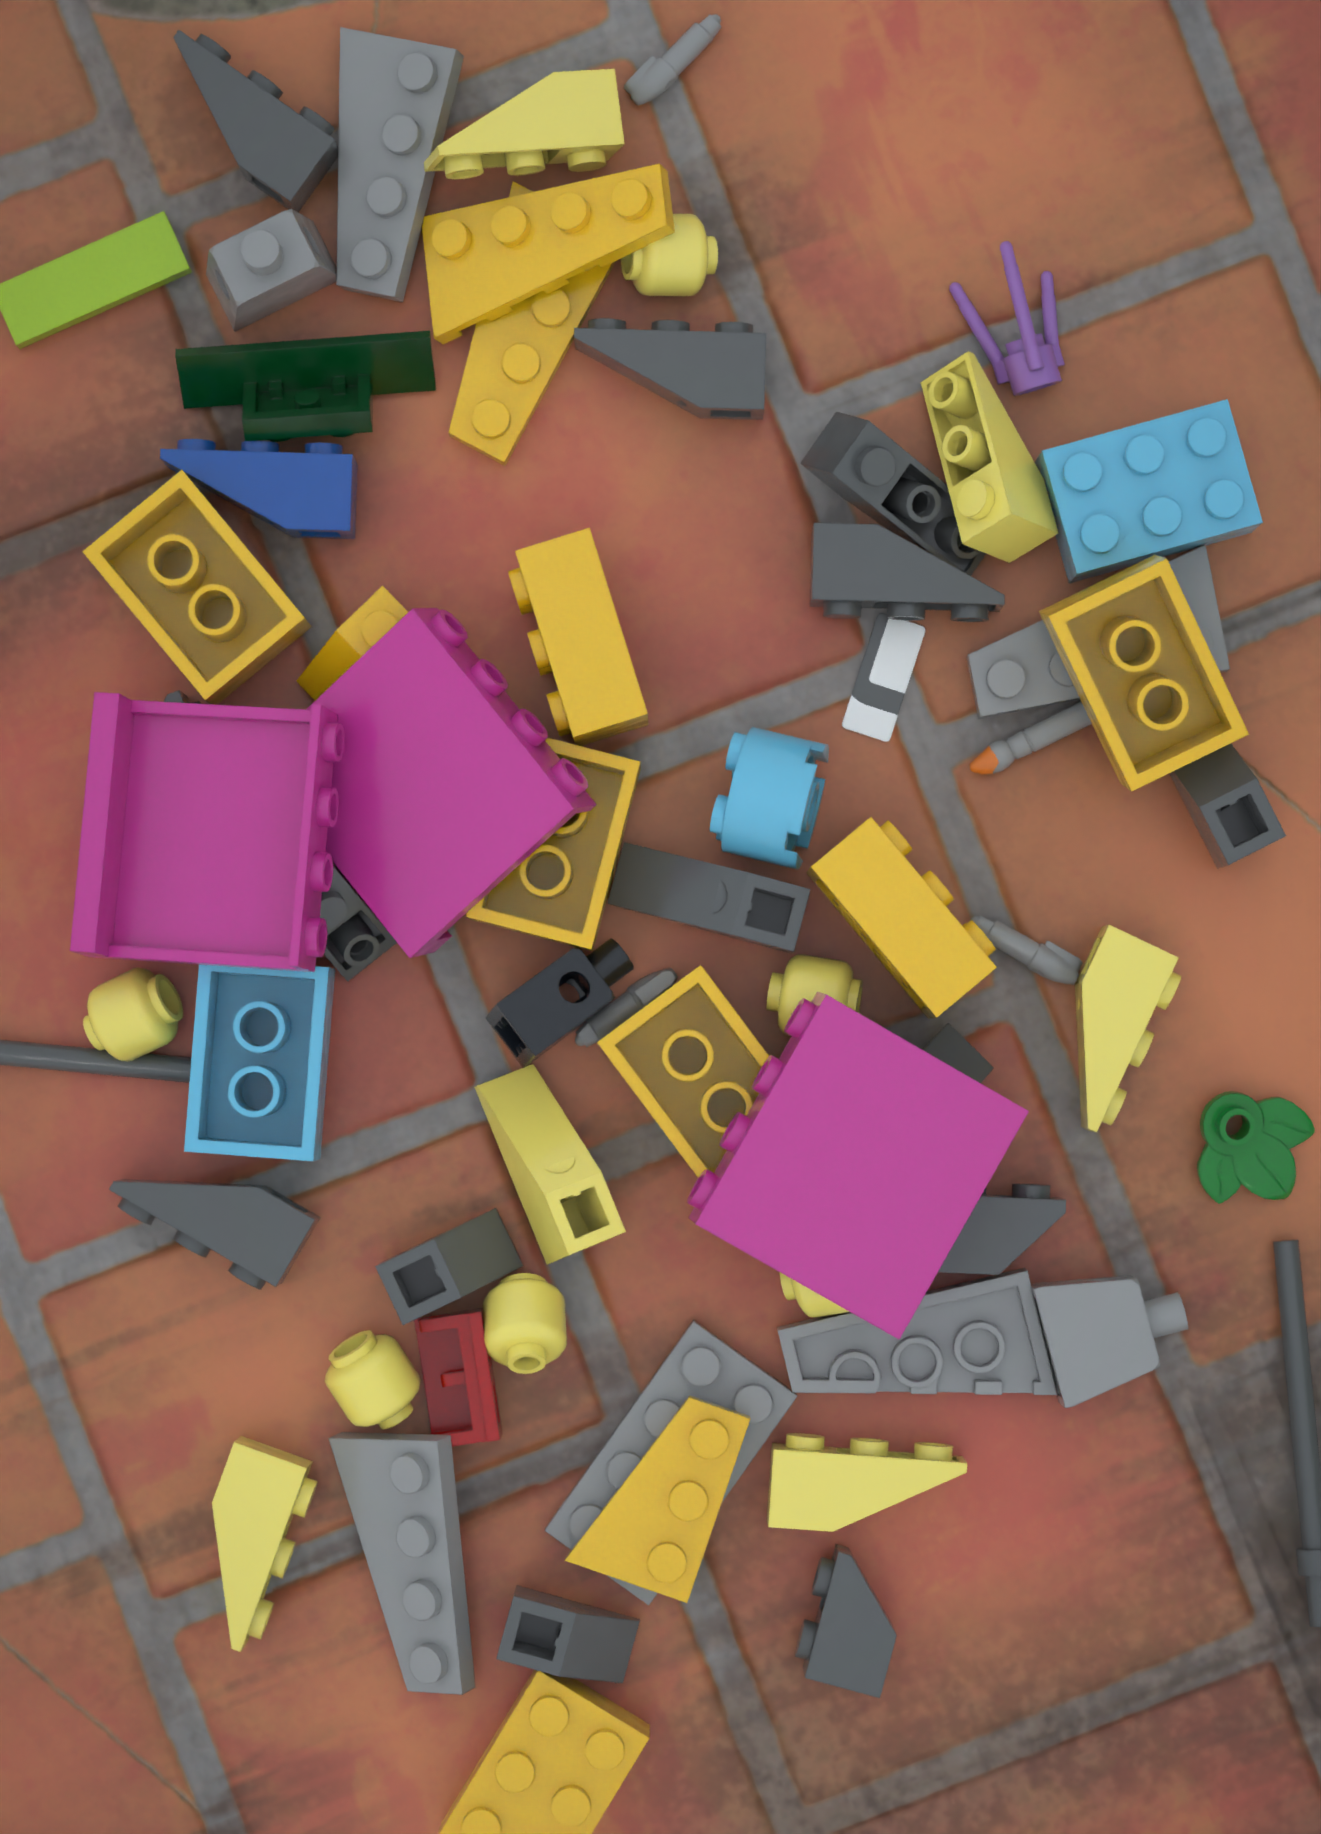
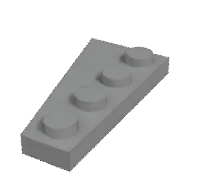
M340 27L336 285L344 290L399 302L404 300L435 171L425 172L424 161L438 145L443 143L464 55L457 49Z
M1206 545L1169 561V564L1220 673L1230 670L1207 549ZM1043 620L974 651L966 657L978 719L1080 700Z
M1026 1268L927 1291L900 1340L851 1312L813 1318L777 1327L792 1393L875 1394L876 1392H910L911 1394H937V1392H964L981 1395H1002V1393L1057 1395Z
M341 1432L328 1438L407 1691L465 1694L475 1688L451 1435Z

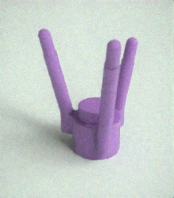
M1004 241L1000 245V251L1021 334V339L1005 345L1008 353L1007 357L1004 358L961 285L953 282L949 286V291L991 362L997 384L1001 385L1010 382L1013 395L1018 396L1060 383L1062 379L1058 367L1064 366L1065 363L1059 346L1053 275L1050 271H1044L1041 274L1043 339L1042 333L1035 334L1013 246L1009 241Z

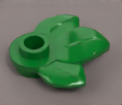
M1235 1091L1224 1092L1215 1096L1206 1104L1200 1118V1131L1206 1142L1197 1162V1174L1200 1184L1205 1192L1218 1204L1228 1200L1235 1194L1241 1184L1250 1192L1264 1199H1286L1291 1194L1296 1179L1295 1160L1289 1149L1304 1142L1314 1134L1315 1128L1311 1119L1294 1103L1281 1097H1270L1256 1102L1249 1096ZM1234 1115H1241V1128L1237 1133L1228 1135L1226 1132L1227 1121Z

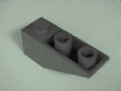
M178 30L173 38L244 178L288 210L293 209L299 213L338 158V146L335 139L330 136L335 130L334 127L319 114L305 106L298 114L281 102L279 98L283 92L260 73L252 70L246 77L227 64L231 59V55L209 37L200 34L196 41Z
M599 318L589 320L588 328H574L576 350L698 418L763 420L766 333H753L752 324L721 322L715 324V332L690 331V324L684 321L659 320L652 322L651 330L626 329V322L623 320Z
M836 412L801 461V465L843 499L889 531L971 576L986 555V553L962 544L947 485L869 420Z
M813 524L811 533L810 607H823V617L836 619L861 618L862 608L887 609V619L914 621L924 620L925 610L951 611L950 620L986 622L989 621V612H999L1005 605L1004 594L878 524Z
M624 842L607 904L792 954L795 950L811 889Z
M121 1179L113 1181L109 1188L110 1191L122 1197L118 1205L122 1211L148 1225H152L157 1217L177 1229L173 1237L177 1243L205 1258L210 1250L217 1252L233 1262L228 1270L232 1275L262 1290L266 1282L275 1287L283 1283L320 1219V1216L266 1185Z

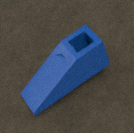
M181 439L177 441V449H160V459L169 469L176 473L183 470L192 482L292 538L355 539L358 464L353 454H343L342 445L321 442L305 444L304 453L279 452V444L275 442L244 441L241 442V451L216 450V442Z

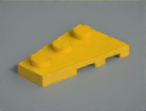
M689 1395L642 1456V1459L603 1507L601 1513L565 1557V1561L687 1603L748 1428L750 1416Z

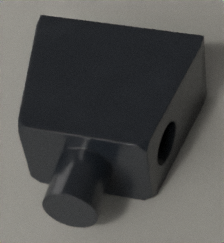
M612 938L587 956L579 947L575 946L498 1002L487 1015L486 1020L522 1068H525L605 1008L615 998L609 987L634 969L633 964L621 946ZM564 983L574 986L578 991L579 999L574 1003L565 1000L560 994L559 987Z

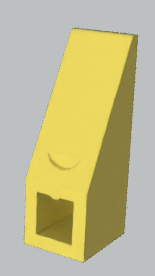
M615 69L562 71L549 74L438 145L424 161L425 172L445 171V176L448 179H467L483 174V168L507 167L509 175L518 176L541 172L545 170V164L568 163V169L574 172L592 171L606 166V161L625 144Z
M968 351L923 380L921 386L962 544L1011 563L1057 535L1058 529L1044 478L975 354Z
M1111 925L1101 927L1075 983L1081 1127L1091 1132H1097L1101 1122L1111 1126L1116 1119L1127 1094L1126 1090L1118 1087L1129 1064L1137 1068L1141 1065L1154 1037V1033L1146 1030L1149 1020L1156 1006L1166 1010L1181 980V975L1173 972L1179 957Z
M534 1064L474 1087L547 1265L626 1232L601 1170Z
M786 1434V1444L772 1443L767 1524L768 1527L834 1532L967 1473V1462L963 1456H952L953 1445L943 1443L915 1442L914 1453L888 1451L889 1441L882 1439L850 1438V1448L824 1447L825 1437L821 1435Z
M240 1436L233 1443L212 1501L231 1649L239 1652L248 1643L250 1636L260 1640L263 1636L274 1606V1602L264 1599L272 1575L282 1579L285 1575L296 1544L295 1541L285 1537L294 1514L305 1518L318 1483L316 1480L307 1478L313 1461L244 1436Z

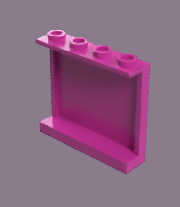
M412 608L312 703L321 704L338 715L337 723L343 725L345 735L342 759L340 762H334L331 788L337 789L339 811L335 826L328 827L326 853L331 854L334 864L409 958L436 952L452 937L448 932L449 928L576 813L591 811L597 805L585 791L588 788V782L582 772L565 758L559 759L546 743L545 739L548 738V733L539 719L530 711L517 707L505 692L508 684L502 673L485 659L479 660L465 642L468 634L463 625L451 613L443 609L439 610L438 608ZM312 704L306 710H311Z
M94 692L70 951L93 958L315 972L316 957L324 955L327 944V923L324 918H320L322 892L329 891L333 878L332 856L330 853H326L328 827L335 826L339 811L337 789L331 788L334 762L341 761L345 743L343 725L337 723L338 715L321 704H312L311 710L141 701L131 700L120 693Z
M817 992L812 1002L803 998L791 1014L784 1032L792 1037L780 1058L778 1059L770 1055L759 1070L752 1085V1089L758 1092L759 1095L747 1116L737 1112L726 1128L719 1146L727 1151L715 1172L713 1173L705 1169L694 1184L687 1199V1203L693 1206L694 1209L688 1218L699 1227L900 1340L1029 1111L827 994Z

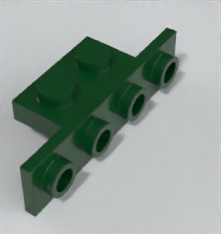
M430 331L176 349L175 352L184 409L243 405L242 424L245 441L267 440L282 442L298 437L326 435L347 437L355 433L373 432V395L436 390Z

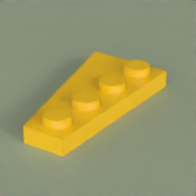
M655 164L424 216L422 233L434 339L444 345L462 336L461 330L484 319L491 322L514 311L513 305L539 292L544 291L549 294L569 284L568 278L595 265L601 268L655 241L675 233L668 171L661 164Z
M513 181L509 197L533 191ZM615 262L602 268L595 265L568 278L569 284L549 294L542 291L513 305L514 311L491 322L484 319L476 323L448 432L451 438L506 466L574 340V328H580Z

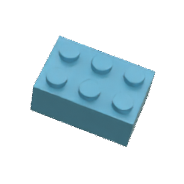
M1228 399L1042 450L1035 461L1045 481L1058 529V534L1055 536L1069 583L1127 568L1153 555L1166 557L1252 533L1263 523Z
M199 965L184 1152L301 1161L320 1160L335 981L334 968L315 966V972Z

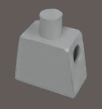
M289 209L210 248L206 276L233 330L236 332L337 281V267L314 221L293 209Z
M1131 1275L1031 1284L1058 1402L1064 1408L1076 1406L1160 1367V1360L1154 1338L1188 1330L1186 1312L1178 1292L1144 1301L1138 1279Z

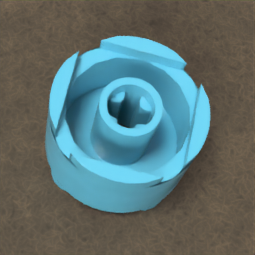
M752 727L747 735L734 732L729 745L725 766L726 770L732 771L729 795L719 794L717 796L710 821V832L716 833V840L721 841L723 852L797 870L801 867L803 860L797 852H794L795 846L808 849L812 838L825 784V779L815 777L818 766L815 763L816 760L828 763V744Z

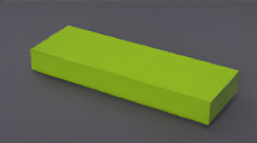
M162 211L0 283V311L16 346L22 349L192 273V270L165 211Z

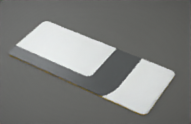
M885 613L877 615L842 722L843 728L885 742L890 740L925 634V627L905 620L887 619V614Z

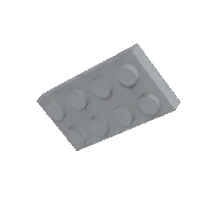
M693 1320L554 1514L544 1531L569 1549H572L601 1513V1510L613 1494L617 1492L640 1462L642 1456L689 1395L748 1415L751 1418L723 1497L724 1500L798 1395L792 1393V1390ZM610 1577L648 1606L657 1595L656 1592Z

